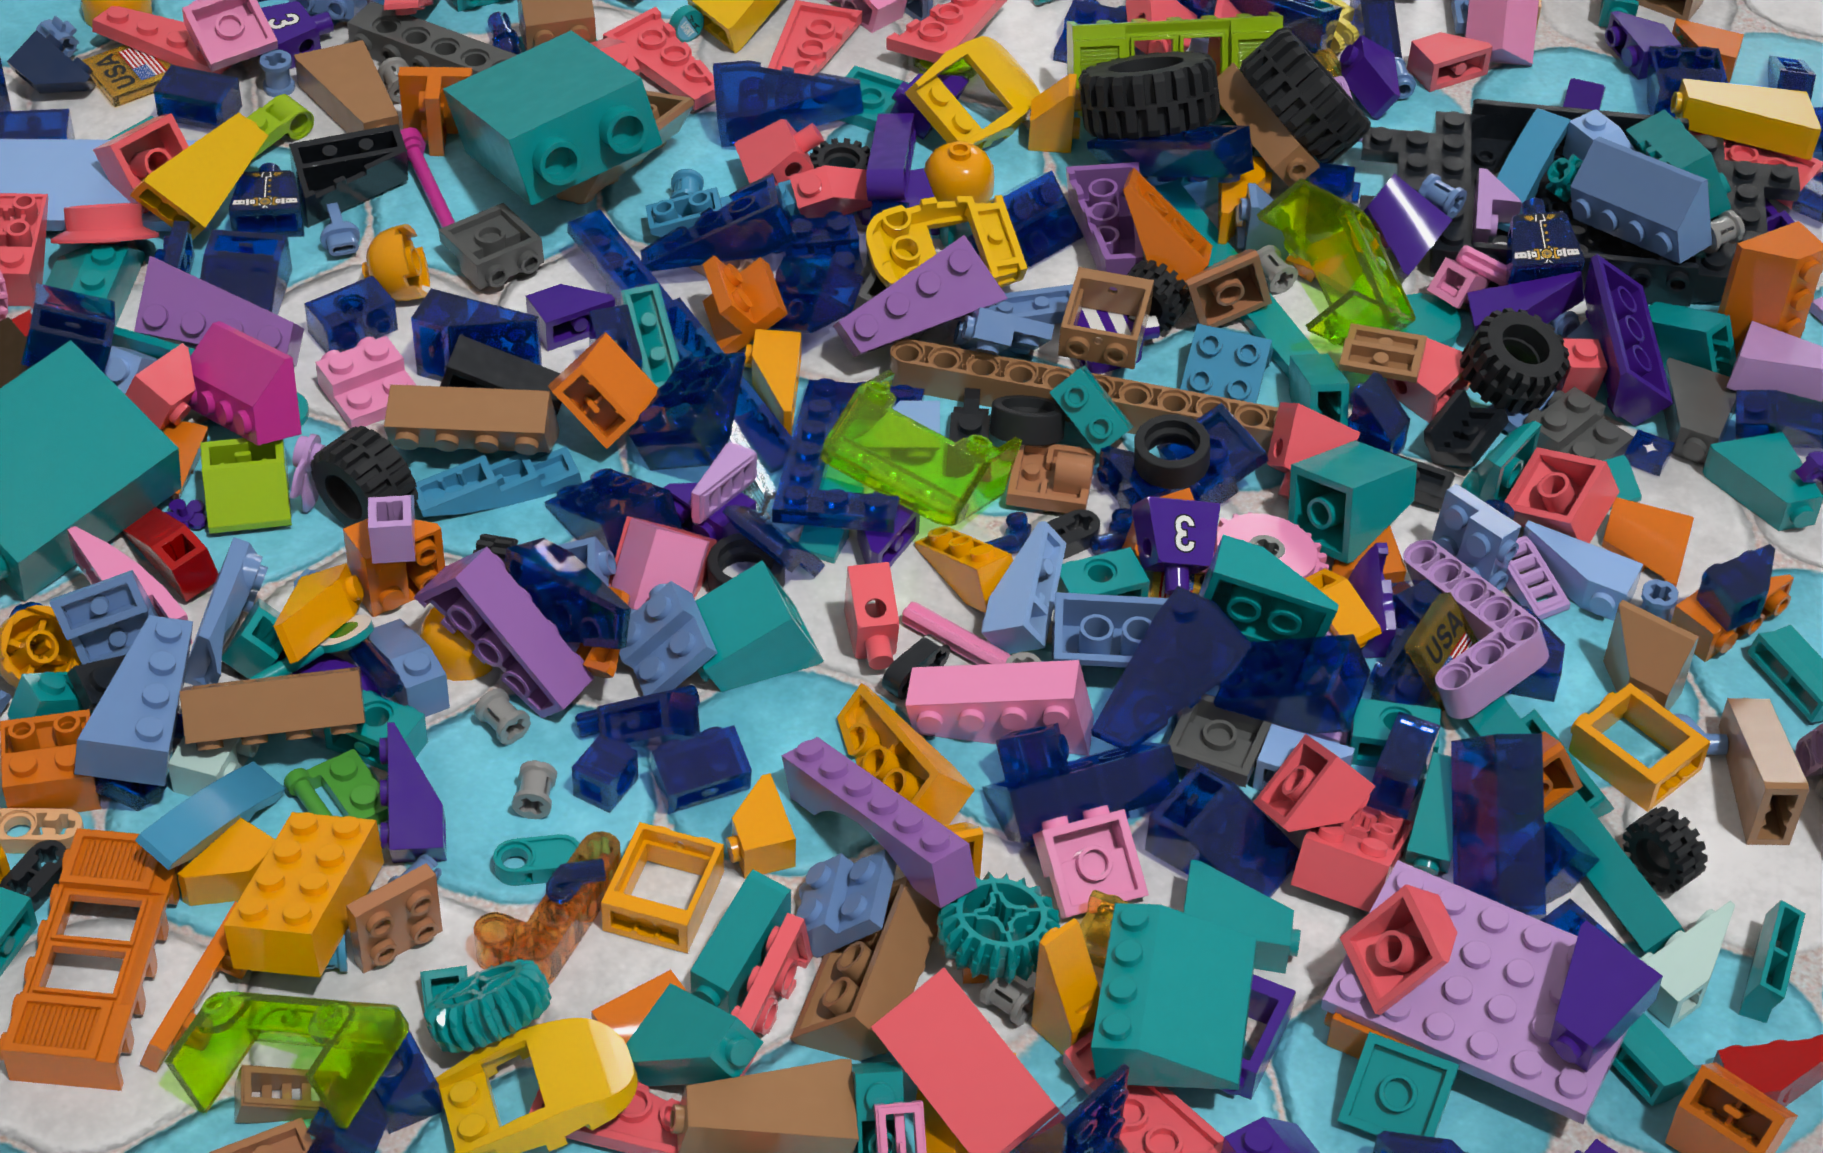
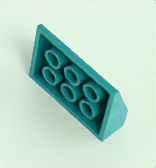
M1115 903L1091 1044L1097 1084L1239 1090L1257 939L1164 905Z

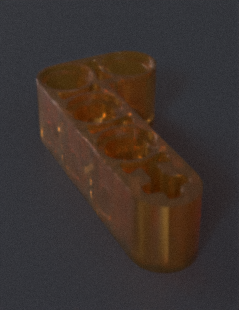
M603 831L587 835L572 854L527 922L499 912L487 913L481 916L473 927L476 958L479 966L485 970L491 965H501L505 961L513 962L517 959L531 960L538 965L550 985L556 979L601 911V901L621 861L620 842L616 836Z

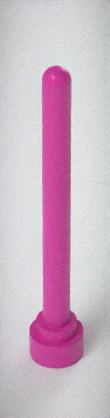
M412 127L400 130L407 150V160L411 162L441 228L455 223L423 156L426 144L420 131Z

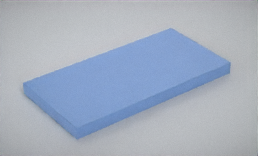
M0 139V193L48 194L46 231H65L64 207L131 203L109 182L93 149L110 140ZM186 140L188 146H191L193 143L198 141ZM151 211L142 214L144 227L154 231H176ZM210 222L203 231H210Z

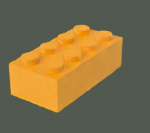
M310 812L291 813L224 924L233 969L319 978L322 976L349 927L346 905L368 893L384 864L377 820L353 816L318 815Z

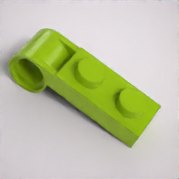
M286 94L278 95L262 108H258L247 118L254 121L269 136L254 158L285 134L294 140L307 136L314 125L313 114Z

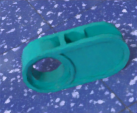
M562 834L507 840L497 846L493 855L496 877L502 883L510 886L570 880L579 874L583 863L580 843L574 837ZM513 856H520L527 860L524 866L516 869L508 868L503 863L506 859Z

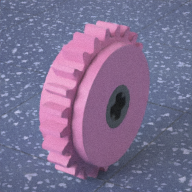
M1248 513L1240 516L1233 514L1232 519L1221 518L1219 521L1214 555L1224 534L1264 547L1304 579L1324 568L1329 569V565L1325 564L1327 554L1320 553L1322 545L1313 542L1311 533H1306L1299 525L1284 518L1269 514ZM1208 567L1207 569L1201 571V572H1205V576H1206V574H1207V571H1208L1209 567Z

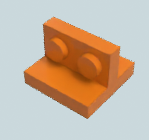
M399 67L398 80L403 129L409 127L418 129L424 141L429 143L430 156H444L447 133L459 134L443 89L472 76V68Z
M712 256L702 264L712 290V294L702 302L719 351L726 357L730 358L745 347L746 344L753 341L755 329L767 330L788 314L771 267L761 257L741 272L730 263L725 265L716 256Z

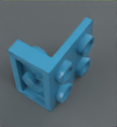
M1197 323L1180 389L1257 404L1266 367H1270L1273 355L1272 340Z

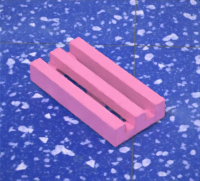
M922 1100L874 1104L877 1153H888L886 1115L894 1114L896 1153H907L904 1113H913L915 1153H927Z

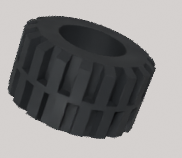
M1504 308L1502 312L1495 310L1489 316H1486L1462 352L1463 356L1460 359V367L1464 368L1462 375L1464 380L1471 383L1469 388L1473 393H1479L1481 395L1480 399L1485 403L1489 401L1494 404V408H1505L1510 413L1518 414L1520 410L1524 413H1529L1534 408H1540L1564 377L1569 367V361L1567 360L1569 356L1568 348L1562 346L1565 341L1561 335H1557L1554 332L1555 328L1550 323L1546 324L1541 321L1542 318L1538 315H1529L1526 310L1522 309L1515 312L1512 308Z
M355 426L317 452L313 456L314 459L311 460V474L320 497L330 512L345 527L368 519L369 497L414 495V508L417 505L418 492L415 488L417 485L410 468L392 444L372 429L369 430L364 426Z

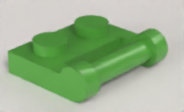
M351 749L307 770L304 768L294 769L284 779V785L292 796H298L310 813L333 816L315 791V789L323 786L344 817L353 816L362 819L377 820V825L389 820L388 806H381L380 784L355 749Z

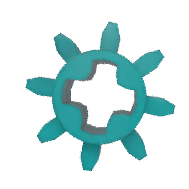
M1574 154L1570 156L1569 160L1559 158L1554 161L1547 172L1550 183L1547 184L1546 188L1566 203L1571 197L1570 186L1583 161Z

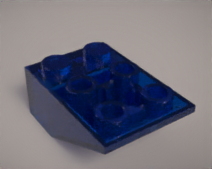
M212 229L203 256L200 279L278 315L292 273L288 235Z
M36 283L21 364L32 367L71 340L104 373L112 346L115 327V301Z
M431 288L411 317L418 376L442 382L459 335L542 366L539 316Z
M720 352L700 357L687 356L676 363L674 371L657 390V395L647 409L639 415L638 422L628 434L650 471L711 466L730 440L746 359L744 352L728 354Z
M611 468L591 474L590 480L580 485H569L557 491V496L544 502L546 508L576 540L596 536L606 550H610L613 553L614 558L616 557L627 516L682 529L670 490Z
M1354 634L1237 643L1214 699V704L1218 708L1307 734L1349 732L1371 671Z
M1199 763L1190 770L1149 816L1145 850L1189 875L1191 859L1198 860L1271 898L1295 870L1300 850L1235 783Z
M1123 1063L1077 1090L1058 1108L1060 1111L1015 1148V1153H1120L1121 1145H1119L1121 1129L1125 1123L1123 1111L1125 1101L1129 1095L1127 1082L1130 1067Z

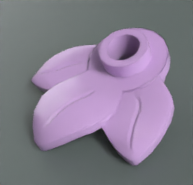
M311 434L309 437L301 435L296 442L292 462L296 469L293 476L290 498H297L301 494L302 512L304 513L309 512L315 506L319 497L311 474V460L314 459L313 456L326 446L321 444V438L316 434Z

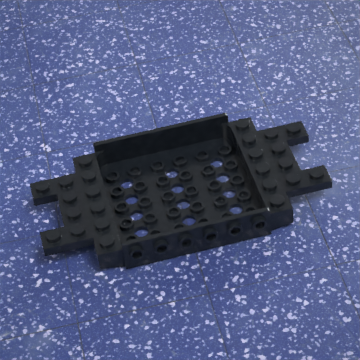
M1475 99L1471 114L1455 111H1436L1432 133L1420 130L1406 131L1385 127H1370L1369 132L1362 138L1361 160L1396 163L1397 176L1417 192L1423 181L1432 173L1439 175L1441 181L1455 189L1461 187L1467 191L1466 201L1461 211L1452 219L1430 248L1429 272L1436 274L1445 257L1456 261L1460 249L1464 245H1468L1534 280L1581 271L1584 292L1590 260L1598 254L1641 284L1648 303L1662 302L1690 307L1691 303L1721 301L1737 243L1768 232L1765 198L1797 201L1800 193L1798 167L1783 164L1770 165L1748 161L1725 160L1723 138L1710 135H1693L1711 152L1718 172L1724 174L1731 187V192L1727 194L1731 205L1729 210L1734 211L1741 217L1745 227V233L1741 241L1734 244L1728 242L1722 244L1717 251L1711 254L1701 251L1679 264L1573 219L1572 209L1567 204L1572 202L1571 197L1565 203L1546 188L1547 184L1550 183L1547 170L1540 180L1537 194L1522 216L1561 213L1557 218L1543 222L1548 224L1544 231H1549V235H1545V238H1550L1551 240L1546 242V244L1552 247H1559V249L1562 247L1578 248L1584 252H1579L1580 255L1565 258L1561 256V259H1551L1553 262L1543 263L1546 259L1536 261L1534 258L1533 260H1515V252L1533 251V248H1543L1539 223L1520 218L1511 233L1497 228L1496 237H1489L1488 243L1474 242L1472 245L1474 189L1479 168L1488 169L1497 178L1495 173L1500 172L1513 146L1537 108L1571 120L1592 111L1591 109ZM1598 110L1618 125L1628 140L1629 137L1626 129L1653 116ZM1679 118L1688 131L1689 120L1687 118ZM1566 135L1555 150L1553 162L1559 158H1565L1562 154ZM1361 195L1358 227L1379 232L1375 226L1371 225L1364 212L1375 196ZM1719 215L1710 219V221L1718 219ZM1577 225L1584 228L1586 232L1581 234L1572 233L1568 226ZM1733 227L1727 228V231L1733 230ZM1496 242H1506V243H1509L1510 245L1494 244V243H1496ZM1643 256H1653V257H1656L1657 259L1642 258V257H1643ZM1493 281L1488 285V287L1492 288L1501 286Z

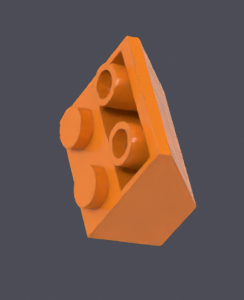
M606 332L548 385L552 393L606 449L638 420L660 390Z
M368 519L343 528L347 564L352 576L356 575L362 584L364 593L362 603L372 617L415 600L414 596L445 567L442 531L438 523L415 519V561L372 564Z
M90 709L0 721L2 790L7 808L71 809L76 812L101 809L99 777L74 774L77 739L91 716Z
M1716 1062L1702 1064L1676 1108L1665 1143L1680 1153H1776L1798 1115Z

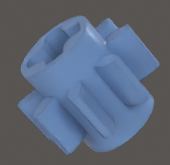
M54 16L53 20H44L36 28L45 38L48 34H51L66 48L63 51L66 56L70 58L74 54L79 41L73 36L77 29L68 21L63 22L57 16Z

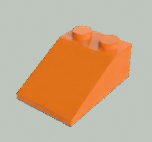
M1133 168L1128 173L1123 192L1147 263L1150 260H1154L1157 263V267L1162 263L1167 265L1166 271L1171 273L1175 270L1178 273L1176 279H1183L1186 283L1187 279L1203 271L1209 265L1213 246Z

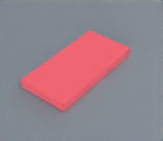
M942 968L871 1026L872 1030L969 1153H1009L1060 1111L945 968Z

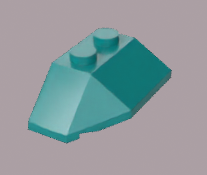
M90 244L57 257L37 301L35 311L59 331L62 346L71 340L87 357L103 358L105 353L96 331L97 324L102 322L113 326L117 325L145 260V253L127 247Z

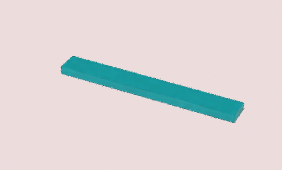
M1178 180L1154 187L1213 246L1209 265L1206 268L1238 254L1229 242L1218 244L1217 227ZM1270 294L1272 304L1240 318L1254 336L1272 340V358L1289 378L1290 355L1319 353Z
M1503 695L1477 714L1465 718L1498 762L1514 753L1523 741L1535 738ZM1577 791L1540 816L1644 954L1648 952L1654 954L1662 949L1676 932L1682 930L1685 933L1677 919Z

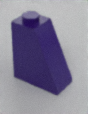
M1586 920L1580 926L1549 1044L1554 1047L1556 1053L1563 1060L1575 1063L1588 1072L1656 1001L1663 976Z

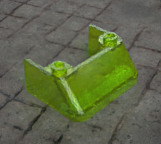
M1301 178L1257 214L1260 221L1282 231L1285 238L1283 241L1284 247L1294 258L1300 257L1310 262L1329 307L1306 324L1309 332L1327 339L1333 345L1338 344L1344 347L1345 338L1348 336L1351 323L1402 331L1415 321V313L1374 225L1359 207Z
M890 370L858 386L824 440L820 453V458L824 463L928 520L945 526L959 524L1004 494L1022 443L1021 439L1014 437L997 448L992 445L989 439L980 435H971L957 442L946 438L893 409L896 397L890 392L895 373Z
M235 991L218 992L205 1000L202 1008L164 1062L198 1111L207 1113L255 1041L323 1047L305 1077L339 1128H348L406 1037L409 1023L399 1007L394 1004Z

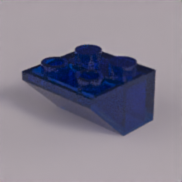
M1671 45L1663 47L1649 46L1647 105L1650 115H1655L1665 109L1672 117H1676L1675 113L1671 112V99L1673 93L1679 91L1682 79L1728 83L1719 48L1706 46L1698 48L1675 47Z
M1053 171L1030 178L1001 194L1027 268L1084 237ZM994 198L986 203H993Z
M783 256L781 264L776 271L775 281L788 314L767 330L812 334L847 316L853 310L864 278L833 259Z

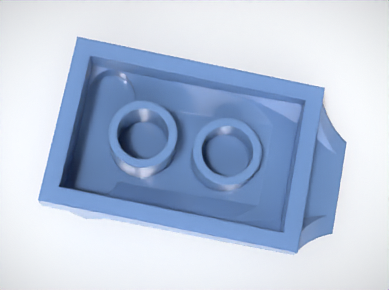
M233 537L189 654L185 683L194 686L218 683L221 677L223 646L236 627L241 612L249 613L253 607L268 567L261 565L263 556L258 555L247 541Z

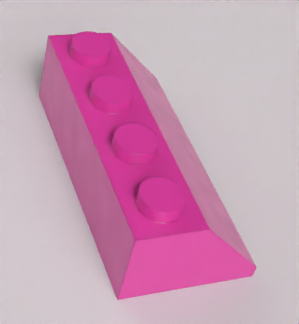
M221 321L212 323L190 356L196 389L188 403L191 409L256 445L302 434L293 357Z

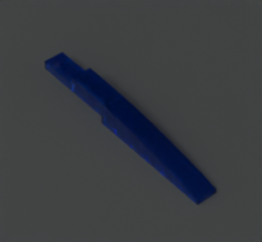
M600 209L568 222L567 233L606 281V293L611 294L615 298V304L622 313L621 290L659 283ZM659 283L686 381V387L705 407L709 404L720 424L742 446L752 449L757 453V461L770 473H774L804 459L805 453L681 298L672 300Z

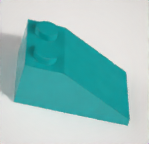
M1223 534L1202 583L1192 624L1313 662L1337 613L1339 605L1264 547Z

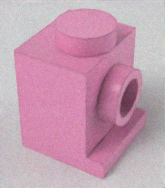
M1445 257L1427 291L1460 309L1463 303L1469 304L1467 292L1485 289L1491 280L1458 264L1455 260Z

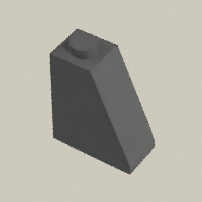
M1669 357L1665 366V373L1673 404L1663 411L1672 454L1704 465L1710 444L1722 441L1736 409L1741 391L1726 387L1729 376Z

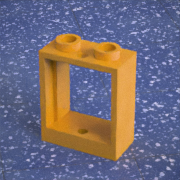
M1629 683L1619 692L1607 694L1599 707L1590 714L1585 712L1575 720L1570 730L1573 735L1569 752L1601 778L1649 812L1702 769L1711 741ZM1621 718H1625L1670 753L1649 769L1602 733Z
M639 822L601 901L603 931L688 954L724 874V844L713 842L705 837H694L672 831L663 826H653ZM647 861L702 875L687 910L631 895Z

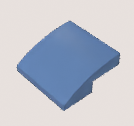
M133 570L52 598L49 602L66 640L71 639L81 664L126 655L148 616H158Z

